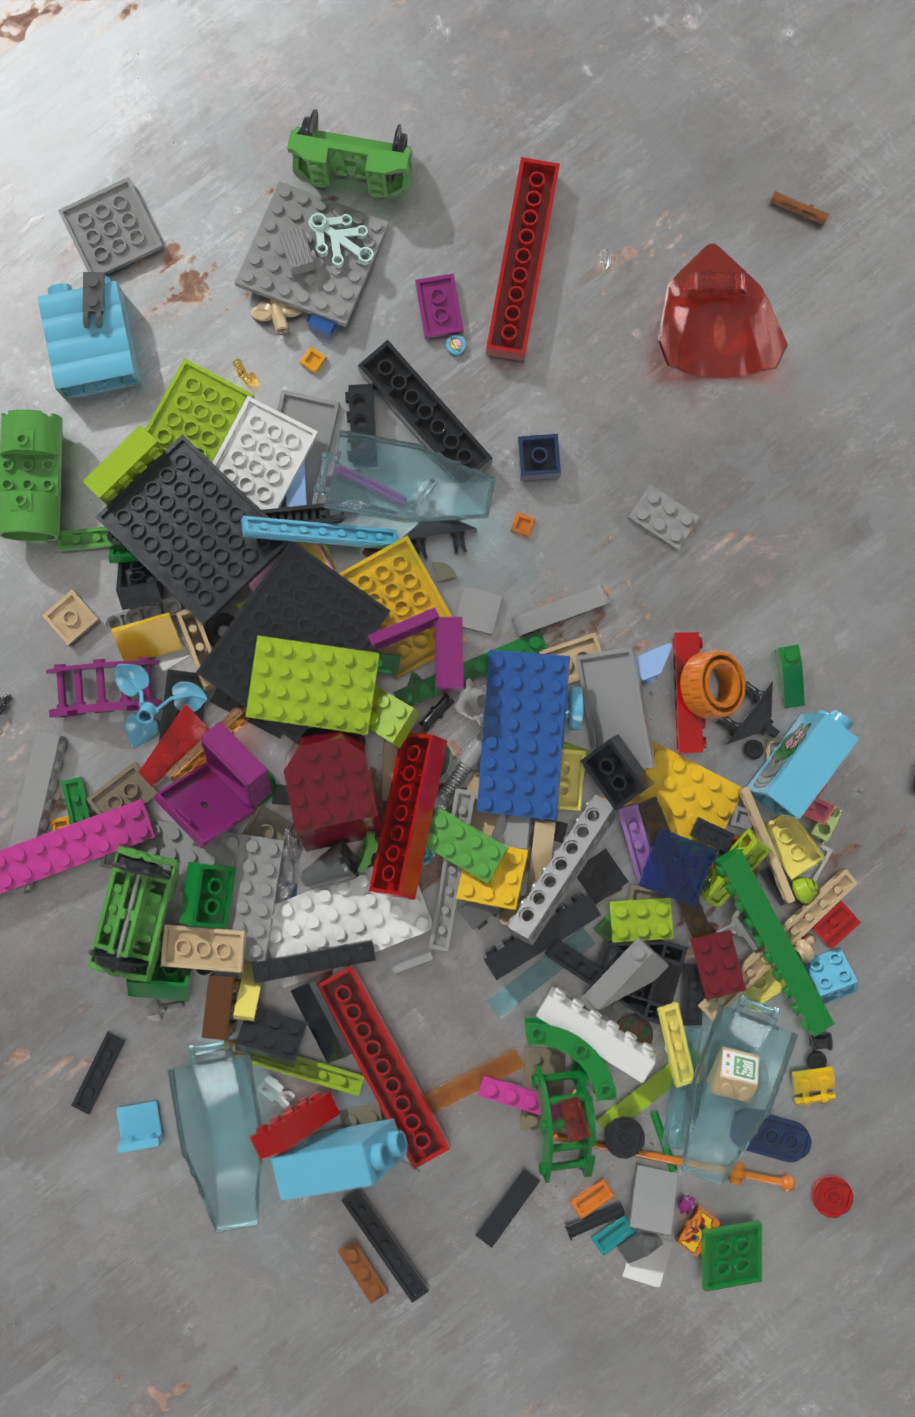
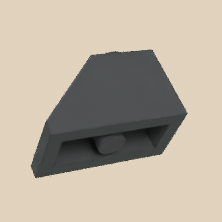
M637 1230L636 1233L616 1247L629 1264L647 1257L662 1246L663 1242L658 1234Z

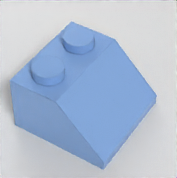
M671 643L637 656L640 679L644 686L658 679L657 676L662 672L671 650Z

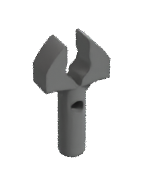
M158 999L152 1000L145 1010L154 1007L159 1009L156 1014L147 1016V1018L153 1021L162 1020L164 1012L183 1008L184 1001L161 1004Z

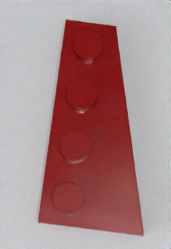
M186 703L182 706L178 715L174 718L165 734H163L154 750H152L138 771L151 787L201 744L202 735L210 730Z

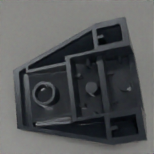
M670 941L645 942L669 966L655 981L618 1001L644 1020L661 1025L657 1008L673 1003L688 947ZM633 942L603 943L597 964L604 970L602 975Z

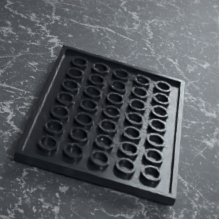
M183 434L96 516V519L204 626L217 616L276 559L290 542L243 537L241 523L243 516L269 517Z
M290 541L196 673L247 708L257 636L363 651L370 641L368 635L378 630L391 611L297 543ZM264 720L295 743L299 741L309 727Z

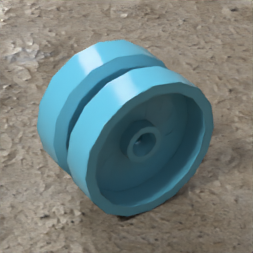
M571 687L566 706L568 728L581 731L584 713L582 687Z

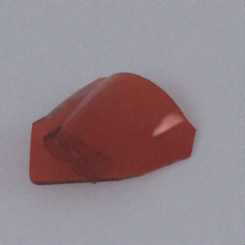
M711 243L705 246L668 283L658 343L667 366L676 368L689 375L704 378H732L777 369L788 343L770 301L761 285L717 244Z

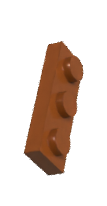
M356 1238L338 1249V1253L371 1304L388 1293L386 1285Z

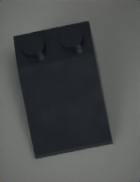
M140 561L118 563L116 592L122 610H133L138 607L155 606L162 603V583Z

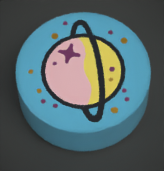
M460 335L450 336L446 342L447 351L454 356L463 354L466 349L465 339Z

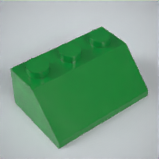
M188 861L179 923L189 926L227 929L236 867Z
M160 951L151 981L126 980L129 997L189 1002L194 969L161 966L162 951ZM147 966L138 967L137 971L143 972Z

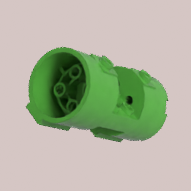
M27 409L9 410L8 415L1 413V538L26 542H47L60 538L63 418L57 414L52 413L50 417L42 413V411Z

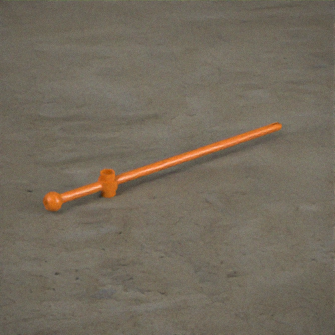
M555 1133L553 1135L555 1141L564 1143L580 1140V1137ZM596 1141V1146H592L593 1149L610 1152L606 1148L605 1142ZM641 1150V1152L633 1156L730 1176V1183L742 1185L743 1179L780 1186L785 1192H791L795 1188V1179L792 1176L786 1175L778 1178L745 1171V1164L733 1162L732 1168L645 1150Z

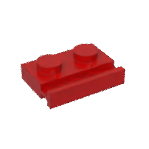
M840 900L811 929L832 950L861 921Z

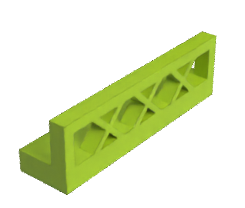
M750 828L728 850L730 851L733 848L741 850L752 870L772 851L770 846L760 841ZM751 838L752 841L745 847L746 841ZM715 865L696 887L706 902L720 908L731 895L725 888L726 882L724 878L717 874L715 870L717 865ZM711 882L709 889L706 891L705 887Z

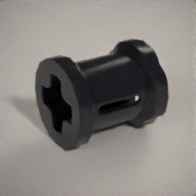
M830 1032L817 1035L816 1037L809 1034L808 1039L811 1052L815 1051V1049H828V1051L833 1049V1040Z

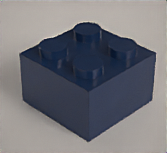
M558 434L518 436L520 481L560 478L561 466Z

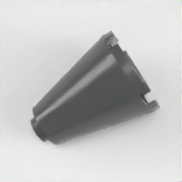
M344 841L337 842L302 871L301 880L303 884L312 889L359 877L357 861L353 863L351 856L354 854Z

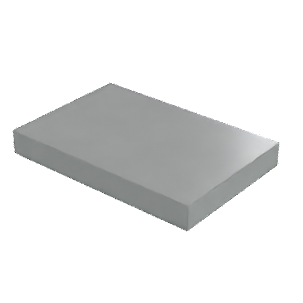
M637 1165L629 1228L668 1237L671 1236L678 1173Z

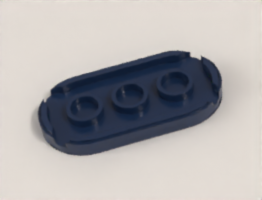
M745 1109L734 1116L730 1125L733 1141L741 1149L793 1163L804 1158L811 1148V1137L808 1130L795 1120L755 1109Z

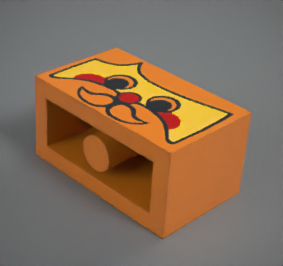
M697 1204L674 1238L679 1245L698 1257L700 1253L702 1254L701 1230L720 1227L721 1223L717 1217Z

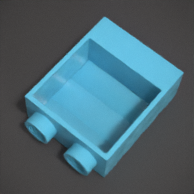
M105 276V304L102 328L96 327V314H90V327L84 328L82 312L83 288L72 290L70 284H55L48 287V295L38 297L55 389L64 399L142 383L125 296L117 281L111 282L110 277Z

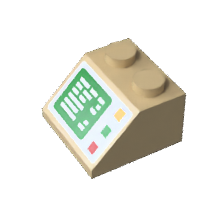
M721 1046L706 1080L712 1093L750 1103L758 1087L759 1055Z

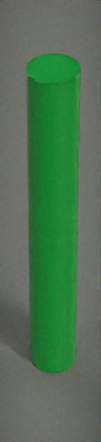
M658 1111L650 1112L663 1153L673 1156ZM667 1164L670 1172L678 1170L676 1165Z

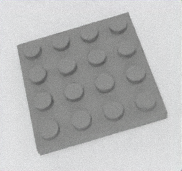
M129 177L58 210L88 272H104L106 276L164 248Z

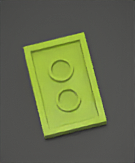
M670 897L609 901L612 943L635 941L638 937L643 941L674 939Z

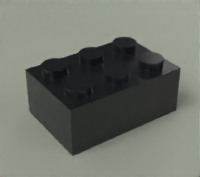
M619 734L610 738L580 760L615 811L654 784Z
M257 1007L254 1021L243 1020L235 1043V1050L294 1068L307 1029V1022Z

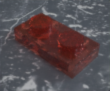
M575 1096L558 1101L569 1143L591 1137L580 1097Z

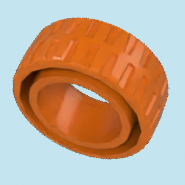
M720 650L707 651L692 656L686 662L681 674V693L686 706L696 716L704 719L727 717L735 713L744 700L746 689L745 676L739 662L731 654ZM712 669L715 670L720 683V693L717 700L713 697L709 686V677Z

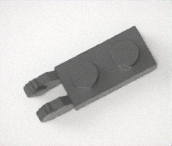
M83 272L82 312L84 328L90 327V314H96V327L102 328L105 304L104 272Z

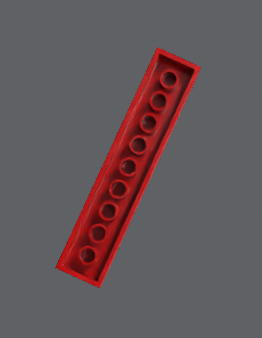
M521 157L487 340L486 355L525 361L559 174V163Z
M351 965L318 983L317 986L386 1119L394 1118L397 1131L402 1130L407 1139L406 1156L413 1169L450 1150L451 1144L355 965Z

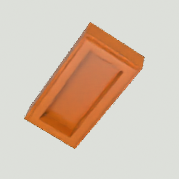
M601 1178L570 1200V1203L580 1218L584 1219L615 1197V1194L604 1178Z

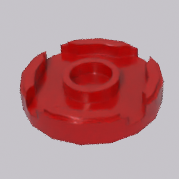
M828 1175L815 1183L811 1198L815 1208L822 1215L829 1218H838L850 1210L854 1195L851 1187L844 1179Z

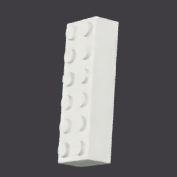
M551 987L541 1003L536 1016L549 1025L558 1026L578 1035L592 1046L603 1059L643 1083L656 1063L655 1048L647 1042L643 1044L638 1041L637 1036L633 1033L622 1031L619 1029L620 1026L614 1021L609 1020L607 1022L602 1019V1015L594 1009L589 1011L584 1008L585 1004L577 998L571 999L563 989Z

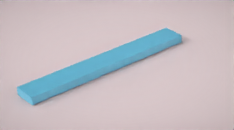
M243 516L241 519L243 537L376 549H384L398 541L397 530L253 516Z

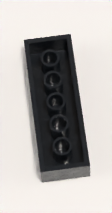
M580 891L570 897L572 901L569 903H560L532 946L515 936L513 937L511 934L502 939L503 944L496 947L493 945L486 949L483 960L496 981L547 950L557 937L563 940L600 917L601 913L589 894Z

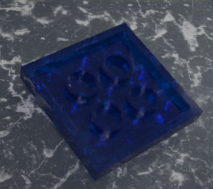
M658 828L637 885L696 907L717 849Z

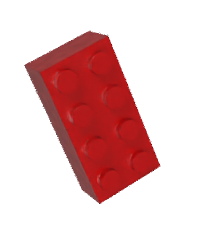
M317 1092L310 1096V1099L304 1097L296 1102V1107L292 1105L283 1110L284 1114L282 1116L279 1114L269 1119L270 1123L268 1125L265 1123L255 1129L256 1133L249 1138L259 1159L262 1160L287 1151L340 1115L331 1093L321 1094V1092Z

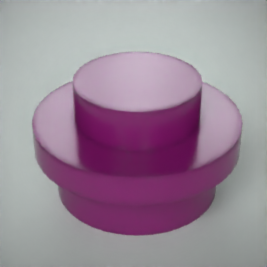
M688 1195L678 1205V1208L681 1210L680 1213L683 1214L685 1212L688 1215L696 1206L693 1203L696 1199Z

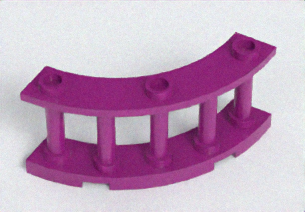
M140 657L137 661L106 662L105 659H94L93 663L72 666L55 664L54 668L46 670V674H57L58 705L57 708L49 710V718L86 715V713L91 712L108 713L115 710L139 711L140 701H132V698L122 691L121 698H119L120 702L108 703V699H106L104 669L116 668L118 664L138 665L146 670L149 675V684L143 689L144 703L150 702L155 707H158L162 704V700H154V697H152L150 666L159 665V660H151V657ZM96 669L98 700H96V704H86L83 694L82 671ZM74 672L76 699L74 706H69L66 699L65 674Z

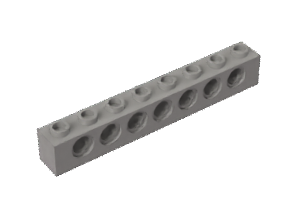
M595 794L592 800L586 803L585 810L581 816L576 818L573 829L565 835L563 844L555 850L549 865L543 868L538 882H534L530 894L522 900L516 915L510 918L508 929L513 936L531 946L534 944L617 817L618 810L615 811L608 800ZM594 817H599L596 821H590ZM588 833L586 837H580L582 834ZM574 849L577 850L576 853H574V854H569V852H570L571 850H574ZM561 866H567L562 871L558 870ZM555 883L553 887H547L548 884ZM545 899L542 904H536L538 900ZM528 916H534L532 920L525 921Z

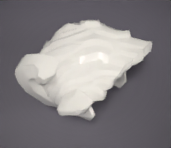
M468 678L466 679L467 688L460 693L454 703V709L457 710V713L469 719L477 720L479 726L483 727L487 686L477 685Z

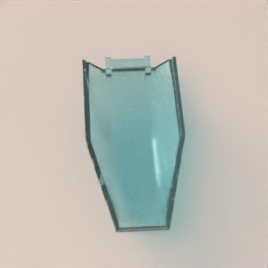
M340 430L337 454L321 453L320 459L322 462L317 485L314 486L313 492L328 495L323 508L403 523L489 518L496 478L475 468L466 467L457 460L448 459L439 452H432L423 445ZM335 462L330 487H325L329 463Z
M743 994L740 995L735 1009L719 1005L691 1081L682 1171L722 1186L735 1167L736 1161L742 1152H745L747 1149V1145L752 1137L757 1134L765 1118L767 1119L770 1115L798 1038V1034L776 1025L781 1009L777 1007L773 1009L747 999V996ZM744 1006L771 1016L769 1022L743 1013ZM721 1046L759 1055L758 1087L750 1103L712 1093L706 1080Z
M230 1038L220 1043L195 1047V1045L188 1046L190 1063L168 1069L181 1154L189 1166V1172L196 1182L199 1195L203 1198L206 1211L216 1233L258 1226L263 1159H259L249 1137L256 1133L255 1129L262 1125L251 1056L250 1054L233 1055ZM225 1050L226 1056L197 1061V1055Z

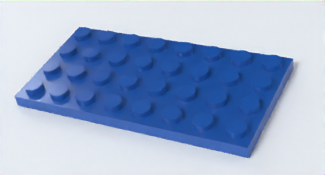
M489 650L477 812L557 820L570 656Z

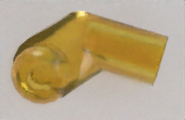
M241 359L233 361L236 374L247 385H252V383L258 381L254 372L247 374Z

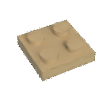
M74 590L68 592L42 615L68 646L72 645L99 621L98 617Z

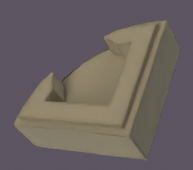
M433 562L437 582L457 578L455 571L448 564Z

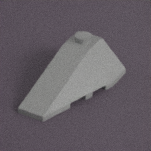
M638 937L583 997L597 1010H600L655 981L669 964Z

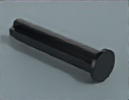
M619 1203L567 1226L565 1224L564 1226L572 1241V1238L623 1216L625 1211Z

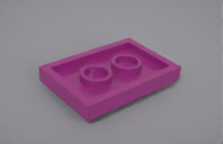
M454 273L416 279L415 284L425 339L464 333Z

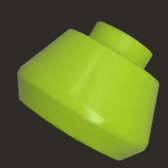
M808 877L797 878L793 880L792 890L801 903L809 904L817 895L816 890H818V886L813 879Z

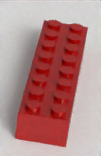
M409 733L401 747L398 748L369 886L370 892L415 900L448 740L432 734Z

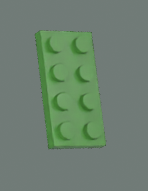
M441 807L437 808L432 817L426 847L487 884L491 882L509 848Z

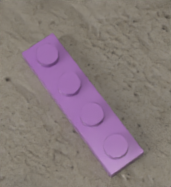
M633 803L622 806L618 809V814L637 883L641 886L658 881L638 804Z

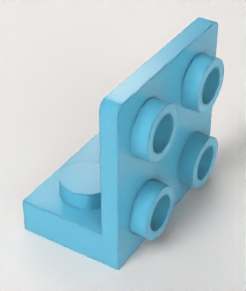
M841 948L818 955L810 963H803L824 1004L858 992V981Z
M157 1101L118 1107L116 1109L121 1142L117 1145L118 1153L157 1147L164 1141Z

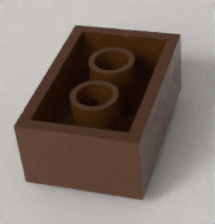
M213 972L209 975L201 1038L227 1040L236 1032L237 1020H234L233 1014L237 1001L236 996L241 983L239 974Z

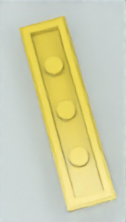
M674 1002L657 1008L675 1087L679 1088L696 1082L679 1004Z

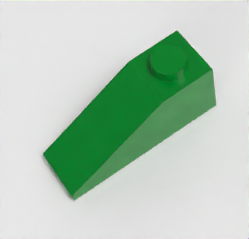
M799 644L779 647L774 652L784 708L805 706L803 667Z

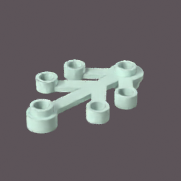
M315 213L310 217L309 227L313 232H316V253L318 256L325 257L328 254V246L324 242L325 233L331 237L332 265L335 268H341L344 265L340 244L355 254L361 264L369 265L373 262L374 253L371 248H360L346 238L355 236L359 239L367 238L368 229L366 226L360 225L357 228L340 230L330 227L335 225H341L344 228L351 227L352 217L349 214L327 218L322 213ZM348 219L349 222L344 223L343 220ZM317 222L322 223V225H319V226H318V225H315V224H316ZM363 230L365 233L359 234V231ZM320 248L326 249L324 252L319 251ZM368 256L369 259L365 260L362 257ZM336 259H340V260H341L340 263H335L334 261H335Z

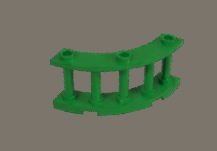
M524 1017L528 1045L549 1046L568 1054L581 1065L589 1076L597 1101L617 1099L616 1088L604 1059L592 1046L578 1035L558 1026L549 1025L538 1017Z
M576 1060L569 1072L543 1075L541 1066L536 1065L531 1080L533 1086L536 1087L541 1112L539 1126L542 1133L541 1161L538 1163L539 1173L543 1175L545 1183H549L552 1171L573 1168L582 1170L584 1177H591L595 1164L592 1146H596V1121L592 1096L588 1097L586 1085L590 1084L588 1075ZM572 1080L574 1082L576 1094L548 1097L546 1083ZM572 1102L579 1104L580 1115L578 1118L552 1121L550 1105ZM581 1127V1138L579 1141L553 1144L554 1129ZM580 1149L579 1157L576 1160L553 1163V1153Z

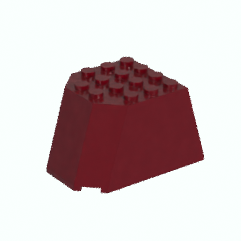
M318 727L306 729L297 743L294 742L288 751L283 770L295 832L306 852L332 847L341 841L351 843L364 840L367 831L375 832V837H380L383 821L366 737L359 733Z

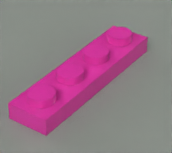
M486 1075L483 1076L478 1093L479 1097L541 1115L537 1091ZM561 1104L550 1105L552 1119L557 1120Z

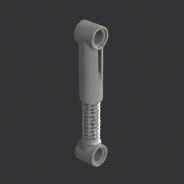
M483 728L458 759L460 763H458L459 766H456L457 769H454L450 778L448 777V781L445 780L446 783H443L444 786H441L442 789H439L437 792L433 815L438 807L444 810L448 808V802L451 800L450 797H453L452 794H455V789L461 786L463 780H466L465 777H468L469 771L475 772L480 765Z

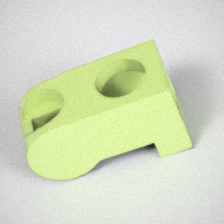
M835 806V810L825 825L815 821L808 830L810 836L820 843L828 842L841 816L842 810Z

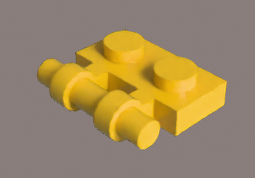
M832 1066L792 1072L794 1094L801 1093L800 1097H794L795 1106H810V1103L817 1102L825 1104L831 1100H836L835 1092L827 1093V1089L835 1088ZM819 1091V1094L809 1095V1092Z

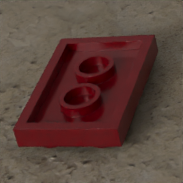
M731 930L690 939L706 1000L746 991Z

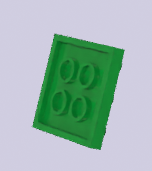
M759 1220L701 1230L702 1289L705 1292L762 1282V1223Z

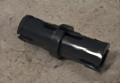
M445 694L435 706H431L430 712L418 723L423 726L429 721L424 729L429 731L439 718L442 719L444 717L443 714L455 701L451 698L445 704L450 696Z

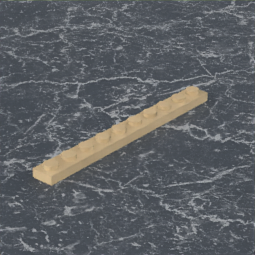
M841 868L817 891V895L809 904H804L782 925L792 945L802 938L858 884L846 868ZM762 948L756 949L740 965L746 990L771 967L762 957V954H764ZM745 991L708 1000L704 999L698 1007L709 1020L714 1022Z

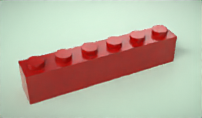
M677 632L672 635L676 753H703V749H706L707 745L706 737H703L706 719L696 716L689 710L681 693V674L683 668L692 656L700 653V649L703 648V639L699 637V632Z

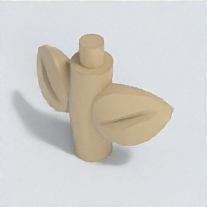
M270 299V302L263 301L257 304L252 310L251 316L261 322L272 319L275 332L284 334L289 331L286 316L295 317L303 311Z

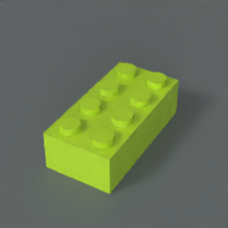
M140 424L83 482L108 505L165 450Z
M375 685L369 730L400 748L421 713Z

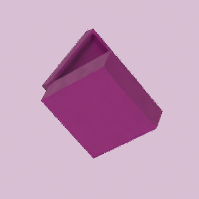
M434 607L368 635L375 652L435 627L436 691H439V693H459L463 691L462 617H439Z
M220 721L202 735L201 743L207 761L158 791L154 796V800L201 849L254 814L255 807L272 793L267 768ZM206 803L208 807L203 808L201 807V804Z

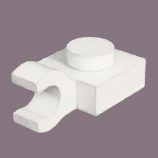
M270 1075L257 1088L270 1101L273 1102L275 1099L285 1109L290 1104L285 1098L292 1101L295 1097L291 1091H282L284 1087Z

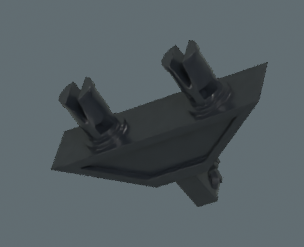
M434 500L429 501L430 512L425 513L426 517L405 535H408L418 555L419 551H421L424 560H426L428 556L425 541L452 537L454 554H458L459 544L464 554L467 553L464 535L476 533L477 528L443 514V510L438 511L437 501Z
M745 681L748 688L745 689V695L754 700L753 705L738 723L728 716L723 717L726 722L720 719L716 721L717 724L730 732V736L723 746L758 733L762 736L766 733L772 738H776L780 731L772 725L774 721L771 719L773 681L769 682L764 690L761 691L749 683V681Z

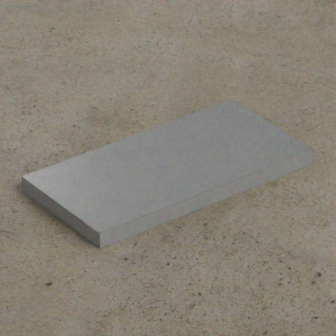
M282 390L277 411L319 432L305 459L307 505L317 504L340 403ZM286 497L280 508L287 507Z
M635 646L576 656L592 750L594 751L607 740L619 734L643 769L656 767Z

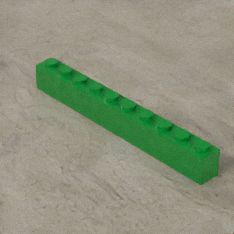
M733 848L715 859L717 874L724 878L727 892L731 896L733 895L736 900L734 903L736 909L743 913L745 920H743L744 924L750 931L752 930L755 944L762 948L764 952L762 957L768 965H771L773 969L771 973L775 980L782 985L781 992L786 999L790 1000L792 1004L790 1008L794 1015L799 1017L801 1029L805 1033L808 1032L816 1037L835 1023L741 850Z

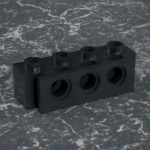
M348 385L349 388L345 392L346 404H349V411H346L347 423H350V430L347 431L348 443L351 442L352 450H349V462H353L354 468L378 466L373 385ZM358 403L364 404L361 408L355 407ZM360 422L366 423L365 426L361 428L357 427L356 425ZM362 441L367 443L364 447L357 446Z

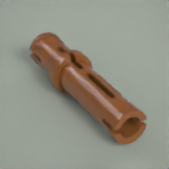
M777 191L774 192L770 201L771 204L803 216L805 220L810 219L822 225H825L829 213L814 208L812 204H804Z

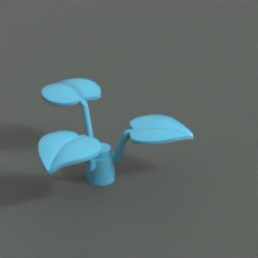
M118 664L116 666L115 678L119 689L128 696H134L137 692L140 694V709L138 713L130 714L124 723L131 747L145 744L156 736L159 726L158 722L153 718L156 713H159L172 700H174L177 710L180 711L186 703L193 712L197 711L207 701V695L199 686L191 682H179L172 687L173 696L169 697L158 707H155L150 702L144 703L142 689H145L149 684V675L146 670L133 664Z

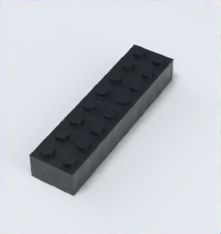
M389 340L385 341L358 364L360 374L369 384L373 385L375 391L462 489L492 464V456Z

